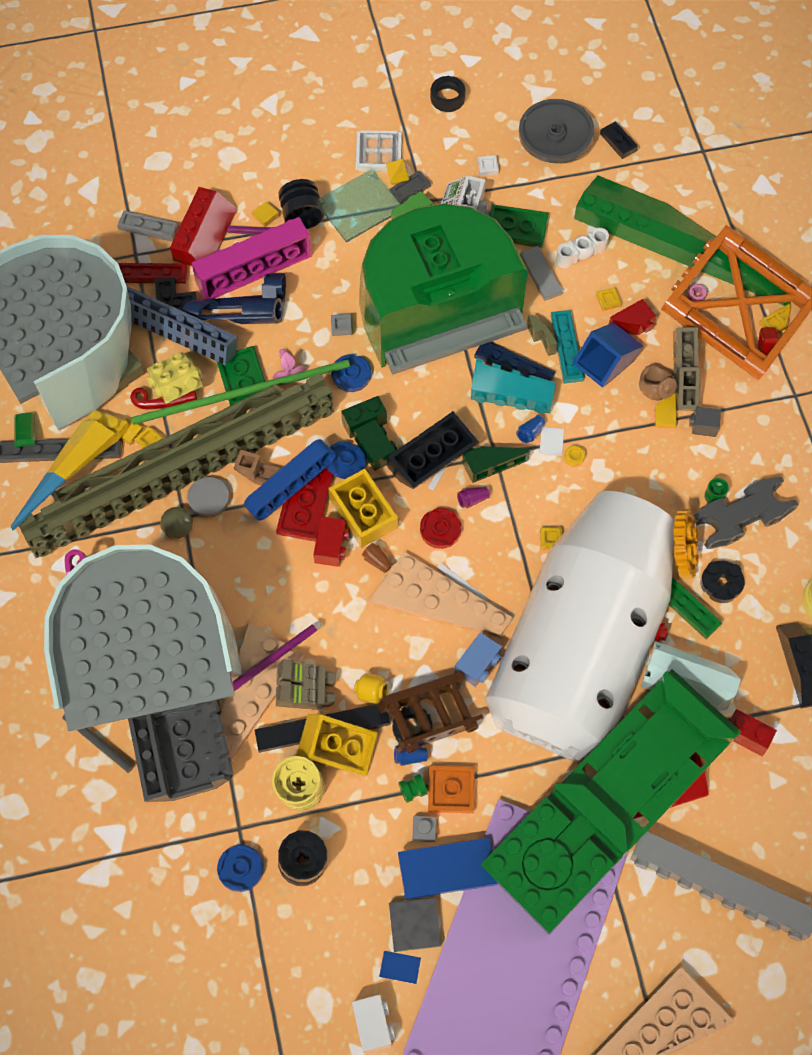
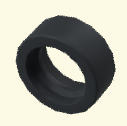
M448 75L437 78L432 83L430 89L432 105L443 112H454L460 109L465 101V85L454 76ZM443 89H452L459 95L453 99H444L438 96L437 93Z

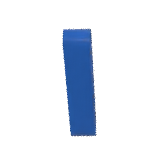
M317 439L250 494L244 501L245 508L256 520H264L331 464L335 458V453L323 440Z

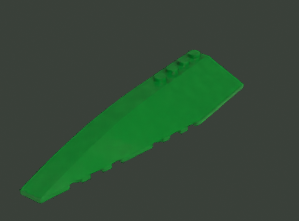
M599 175L586 188L576 205L575 220L594 228H603L611 235L691 268L695 265L693 260L699 252L702 255L705 252L703 248L710 239L714 241L716 238L715 235L668 203ZM718 249L701 272L734 285L728 255ZM737 258L743 289L759 296L787 294ZM783 302L779 304L786 306L787 304H791V302Z

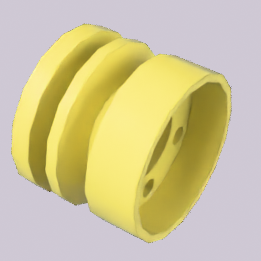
M300 756L289 757L280 762L273 772V790L284 805L292 810L303 811L311 809L319 803L323 796L325 785L321 773L312 761ZM302 781L305 786H301V790H298L295 786L299 785V782Z

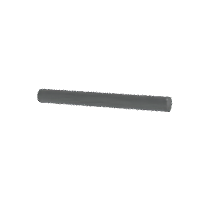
M83 728L77 730L127 773L133 770L134 766L90 729Z

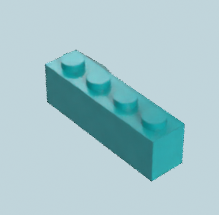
M476 358L471 400L479 403H494L497 406L515 407L519 410H533L541 414H550L555 382L533 375L527 378L520 371L512 370L508 372L501 370L500 365L494 363L492 366L483 364L484 360Z

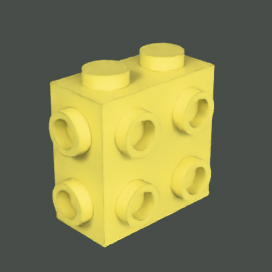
M183 351L173 354L170 358L157 362L146 369L149 375L146 379L151 389L153 388L157 397H162L166 404L203 386L200 379L203 375L199 367H195L192 358H187Z

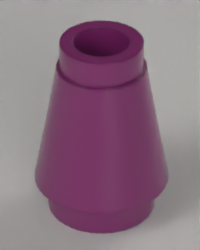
M487 487L462 488L461 491L457 492V499L461 508L466 507L468 509L490 498Z

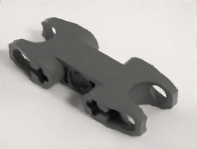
M782 477L763 479L751 484L743 492L747 498L729 506L723 498L707 504L703 509L695 513L693 516L695 517L694 523H696V526L709 524L716 531L714 535L706 540L704 544L706 549L728 546L740 540L745 535L742 528L758 520H761L765 527H769L780 522L787 515L795 511L799 506L796 500L782 502L773 496V492L781 487L784 482Z

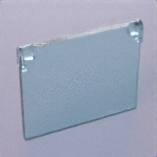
M373 169L320 197L324 215L346 243L391 218V211L397 205H401Z

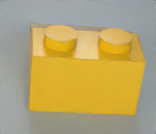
M308 714L296 756L305 757L313 763L367 776L377 732L321 714Z

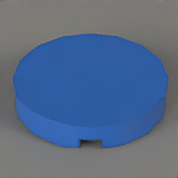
M348 354L341 356L334 362L348 360L350 364L349 368L331 372L333 383L339 389L345 392H356L365 388L370 382L371 367L365 358Z
M344 441L330 446V449L335 453V458L326 468L331 474L338 478L346 479L365 469L366 456L357 445L353 446L350 445V442Z
M248 845L233 846L224 851L218 860L217 873L219 880L226 888L233 892L251 890L258 885L263 876L264 866L262 858L255 849Z

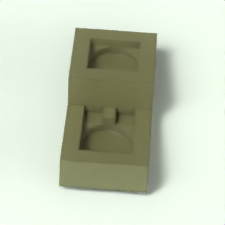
M528 315L527 327L533 342L541 340L548 356L556 354L557 342L550 330L537 317Z

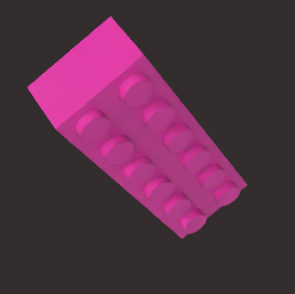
M298 217L288 220L277 227H272L258 235H253L244 241L236 242L225 249L217 250L204 258L197 259L192 262L195 282L204 300L218 298L262 279L268 273H276L312 257L310 234Z

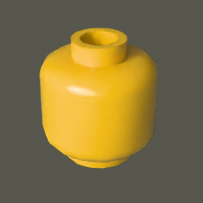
M365 673L355 682L354 691L362 702L379 704L382 697L388 695V683L380 675Z

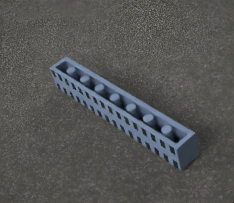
M126 286L131 304L132 323L223 365H226L236 355V335Z

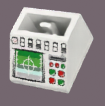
M464 176L449 182L441 204L466 206L478 210L479 203L483 200L485 193V179Z

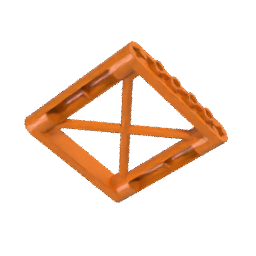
M725 225L714 241L710 239L703 248L705 250L703 255L699 252L693 260L695 265L692 268L688 266L682 274L684 279L681 282L677 280L671 288L673 293L664 303L661 310L686 328L698 327L699 338L752 377L759 380L812 310V286L728 225ZM718 249L728 255L737 298L690 301L682 294ZM737 258L787 294L745 297ZM794 303L801 310L767 356L756 348L747 305ZM739 306L748 347L696 309Z

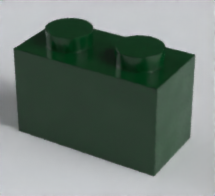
M376 396L341 410L342 424L351 439L354 437L355 429L374 419L379 425L387 424V411L380 397Z
M375 419L354 430V441L365 453L366 459L374 471L386 466L388 456L397 450L395 443L387 438V432L383 425H379Z

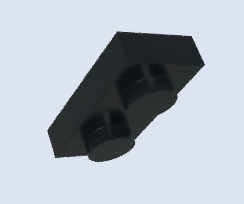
M616 121L600 130V135L621 159L637 151L638 145Z

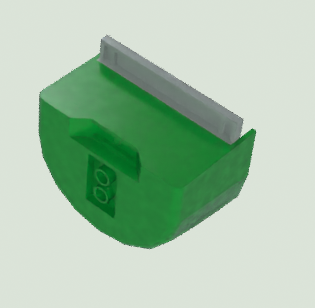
M442 203L414 208L388 221L370 240L361 266L359 306L365 332L381 368L385 367L386 359L390 371L394 375L527 330V323L522 313L528 270L512 238L496 219L472 207Z

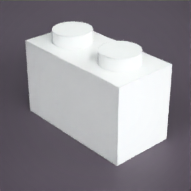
M380 995L353 1001L352 1006L363 1054L392 1047L391 1040H394L395 1036L392 1024L387 1025L385 1016L389 1015L386 1000L381 1001Z

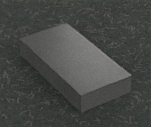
M419 170L409 176L408 181L398 183L390 188L389 193L401 205L411 195H415L420 191L423 192L431 187V182Z

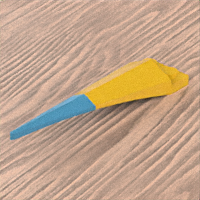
M97 410L91 412L85 421H81L11 524L12 531L71 476L107 448L118 442L129 428L128 421Z

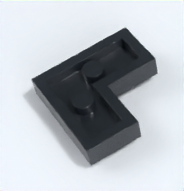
M174 277L155 280L156 299L182 311L187 302L197 300L196 291L176 293Z

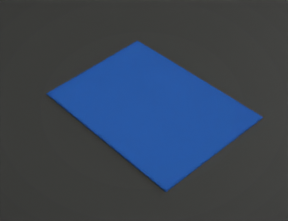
M384 951L379 977L417 984L421 958Z

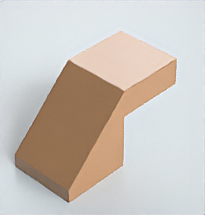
M240 450L233 467L235 471L260 486L281 469L261 463L260 455Z

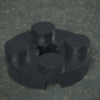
M715 561L709 563L703 571L700 585L703 592H706L711 600L718 603H729L742 593L745 579L739 565L728 561ZM725 578L728 583L725 586H721V582H717V579Z

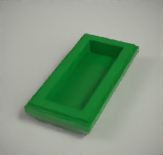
M15 414L14 447L35 445V414Z

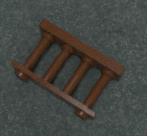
M462 671L382 697L378 704L380 712L385 713L389 711V713L393 714L404 739L397 749L398 753L405 751L412 753L418 750L420 746L464 731L470 733L479 728V724L484 719L483 715L472 717L459 691L460 686L465 680ZM448 692L452 694L463 721L452 724L440 698L442 693ZM427 698L432 700L444 726L434 731L420 704L421 700ZM409 705L413 708L424 734L412 737L400 710L403 706Z

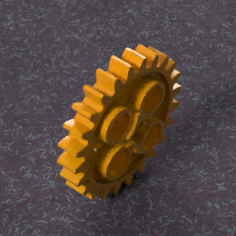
M678 509L677 515H675L676 521H674V558L682 579H691L696 576L699 563V548L697 546L698 528L696 523H694L695 517L691 509Z

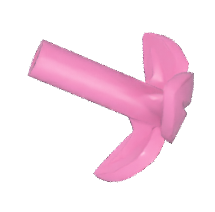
M286 349L279 350L281 367L284 371L276 372L273 375V379L306 371V367L302 365L294 368L296 362L287 353Z

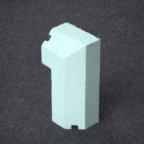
M656 642L641 687L652 690L662 679L663 674L673 669L719 712L728 709L737 694L741 681L729 667Z

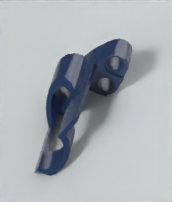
M268 273L264 275L262 295L191 300L184 305L182 311L201 320L227 319L239 324H278L282 320L283 304L285 302V273ZM242 309V314L202 315V310Z

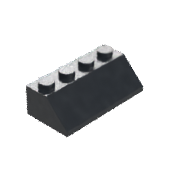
M452 411L389 455L386 466L399 482L411 489H415L476 446L479 441L455 412Z

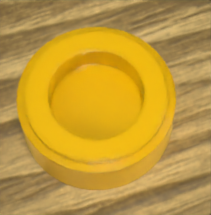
M576 445L568 447L564 454L566 464L571 467H578L583 464L585 451Z

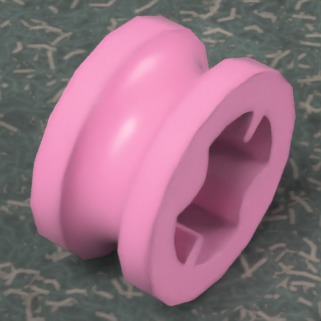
M693 285L689 289L687 298L692 302L704 301L707 291L702 285ZM694 292L695 294L700 293V297L699 295L697 297L694 296Z

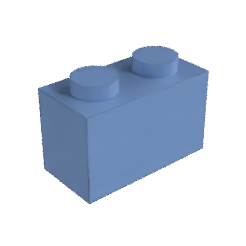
M480 632L456 663L454 673L462 671L465 681L474 687L479 682L484 683L490 674L488 670L492 665L496 666L502 658V646Z

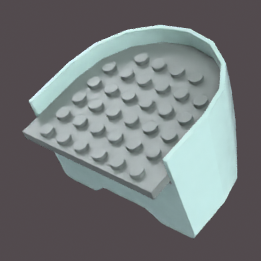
M39 235L14 243L0 250V370L20 404L38 396L57 430H60L95 411L116 393L128 364L132 324L131 304L119 264L103 248L74 235Z
M114 545L82 559L58 583L45 614L44 653L55 709H64L68 731L235 696L231 677L242 675L234 630L212 587L183 557L153 545Z

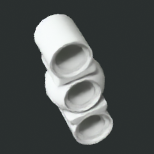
M596 228L592 232H588L587 236H579L573 241L562 243L557 250V265L561 268H569L572 264L578 263V260H587L592 254L594 256L597 253L604 252L609 237L608 231L603 228Z

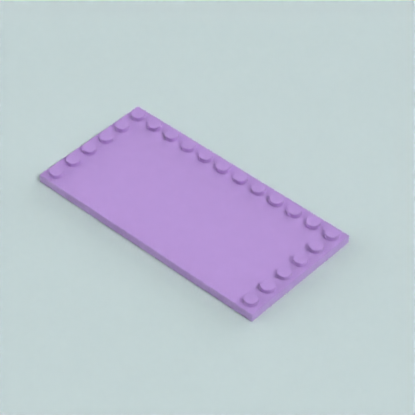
M498 799L484 838L490 839L492 852L531 813L530 811ZM627 854L550 935L499 885L464 890L403 1055H560Z

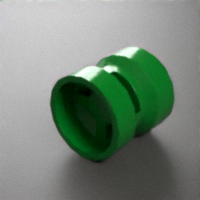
M721 478L712 479L704 493L706 502L709 504L720 498L725 499L729 490L728 483Z
M419 773L412 776V779L408 781L404 779L398 782L406 803L413 801L417 796L423 797L428 795L425 783Z

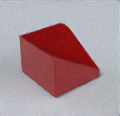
M776 328L760 329L758 347L764 355H767L779 340Z

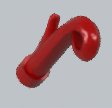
M138 387L131 392L130 399L135 407L148 410L167 408L197 400L196 391L193 390L166 404L162 397L148 400L147 390ZM138 394H143L141 401L137 399Z

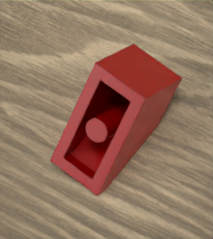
M641 299L612 315L609 324L614 322L626 333L640 335L654 328L657 316L647 303Z

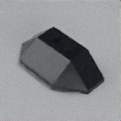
M798 622L776 626L800 708L812 707V628Z

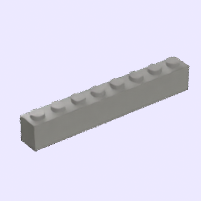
M648 831L637 842L630 860L634 861L635 866L644 870L649 868L655 871L656 875L662 879L669 880L670 878L677 881V885L686 890L692 888L700 892L699 895L705 899H715L722 902L721 905L724 908L739 910L743 912L744 917L753 921L758 919L766 923L765 926L771 930L784 931L788 933L787 936L795 941L801 942L810 938L812 933V907Z

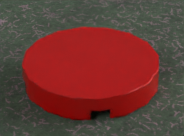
M436 508L429 513L427 512L421 519L420 534L427 545L437 549H445L458 541L461 536L462 524L453 511L446 508Z

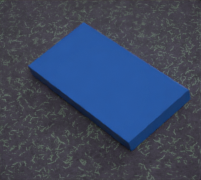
M483 838L398 852L405 900L498 885L481 867V863L492 853L490 839Z

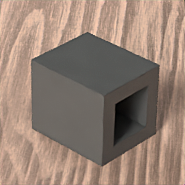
M696 407L694 414H690L689 418L692 434L716 437L720 429L721 410Z

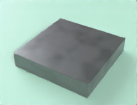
M435 898L389 903L394 952L441 947Z

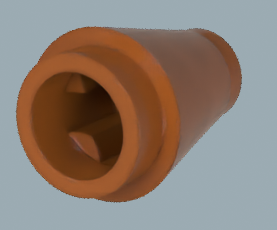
M371 543L361 554L366 562L383 573L389 571L393 566V563L390 562V559L381 547L374 543Z

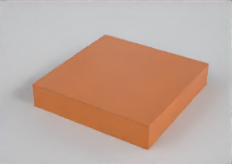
M429 766L428 812L474 814V767Z

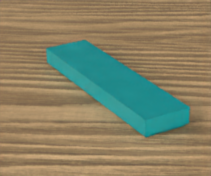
M571 311L551 312L550 317L554 338L557 342V353L563 384L583 382V372L572 364L579 351Z

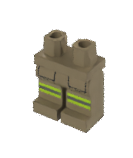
M283 659L277 665L276 685L278 686L276 687L275 707L319 710L321 707L332 706L335 703V693L325 692V686H333L335 684L336 673L326 671V666L293 663L292 660Z

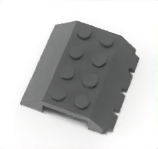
M217 700L128 719L144 802L176 801L215 790L230 780L229 775L233 773L230 757L225 758L229 754L226 737L220 736L224 733L221 715H216L220 711Z

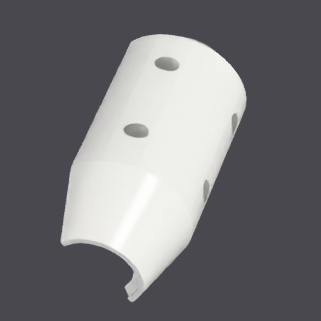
M601 491L595 495L549 549L485 697V702L496 729L529 743L537 744L550 752L580 764L621 722L670 602L675 524L674 519L668 513L644 499L627 493ZM519 667L524 669V671L517 672L514 670ZM599 702H605L609 709L601 707Z

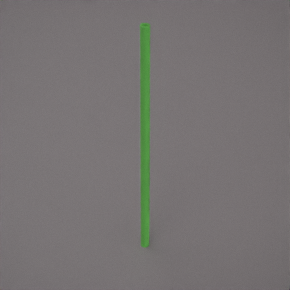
M348 360L133 416L131 417L132 423L135 425L252 394L274 384L282 386L311 378L320 373L323 375L349 368L350 364Z

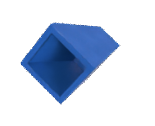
M613 322L590 332L572 364L603 388L636 360L644 346Z

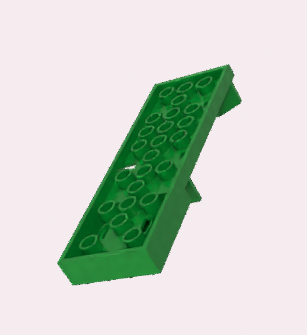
M673 669L669 672L666 671L658 684L562 783H557L554 786V791L548 797H545L481 863V867L550 935L736 739L741 731ZM644 705L654 713L649 720L639 712ZM695 752L706 761L701 768L690 759ZM587 764L597 772L592 779L583 771ZM637 812H640L649 821L644 828L633 819Z

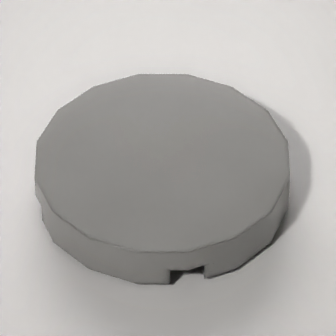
M205 477L198 479L191 485L188 490L187 499L190 508L195 514L201 517H214L225 511L229 504V492L227 486L221 480L214 477Z

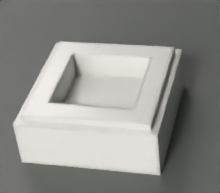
M496 155L477 157L480 176L498 175L499 169Z

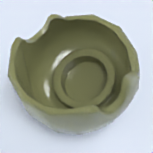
M172 507L161 516L160 528L169 538L180 539L187 536L192 529V517L183 508Z

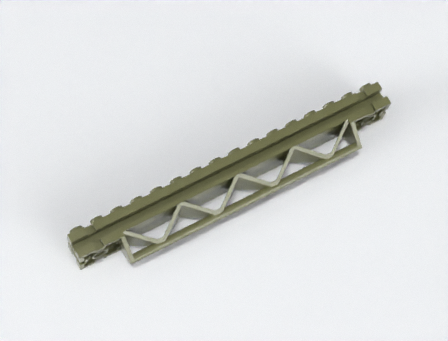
M321 373L307 379L305 384H297L285 391L274 384L54 491L51 495L55 502L40 509L41 512L35 515L31 513L19 525V528L35 558L45 557L51 553V548L55 546L65 547L71 541L83 538L97 528H104L110 522L122 519L128 513L136 509H142L148 503L160 500L170 492L181 490L185 485L193 481L196 482L211 472H217L229 463H235L240 450L256 453L260 448L272 445L278 439L290 436L302 427H309L313 424V419L329 417L334 412L333 392L329 386L326 387L325 379ZM251 408H255L254 410H252V411L246 413L247 410H249V409H251ZM229 415H232L228 421L217 422ZM197 434H202V435H200V436H198V437H196V438L193 439V437H194L195 435H197ZM178 441L173 448L161 449ZM147 460V462L139 465L140 462ZM124 467L117 475L106 476V475H108V474H110V473H112V472H114V471H116V470H118V469ZM88 487H94V488L89 489V490H87V491L84 492V490H85L86 488H88ZM67 495V496L60 502L59 498H61V497Z

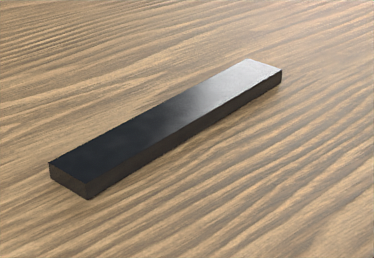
M378 704L324 715L368 730L390 725L388 712L381 713ZM306 719L255 729L258 752L299 745Z

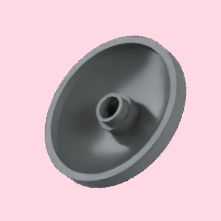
M547 99L530 106L520 119L519 139L522 146L530 155L544 162L566 163L576 160L588 151L593 142L594 123L591 116L584 108L572 101Z

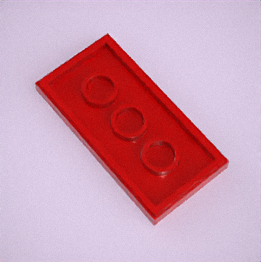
M327 468L322 470L283 503L276 535L316 542L321 516L324 517L329 497L328 488L331 487L334 477Z

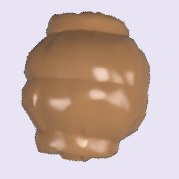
M656 365L646 366L640 375L639 389L651 400L659 401L663 398H669L675 394L678 387L674 375Z

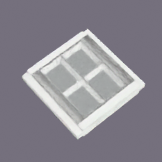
M360 130V132H357L356 170H359V172H388L386 164L401 159V132Z

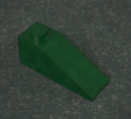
M481 446L479 448H471L464 453L462 464L472 483H475L529 461L530 451L528 448Z

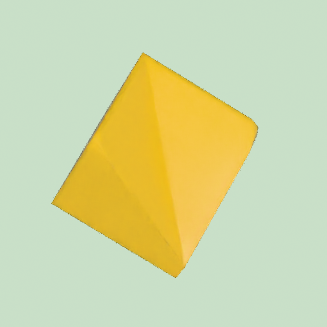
M404 158L386 164L391 185L409 180Z

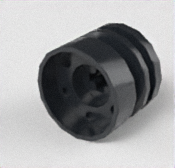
M296 179L287 182L280 188L278 198L284 222L299 217L306 229L313 228L321 223L324 218V210L315 182L309 179Z
M298 830L289 834L282 841L278 850V868L281 876L292 885L308 886L315 883L323 875L327 863V849L324 841L317 834L310 831ZM300 856H303V858L306 860L304 866H301V863L297 862L299 861Z

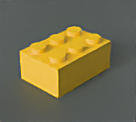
M366 469L328 488L330 501L341 518L346 520L347 527L350 528L352 535L361 548L398 528V517Z

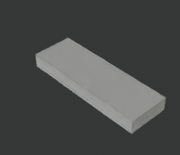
M123 210L117 227L118 230L173 242L179 224Z
M536 246L520 252V256L543 300L547 301L561 296L563 291L540 248Z

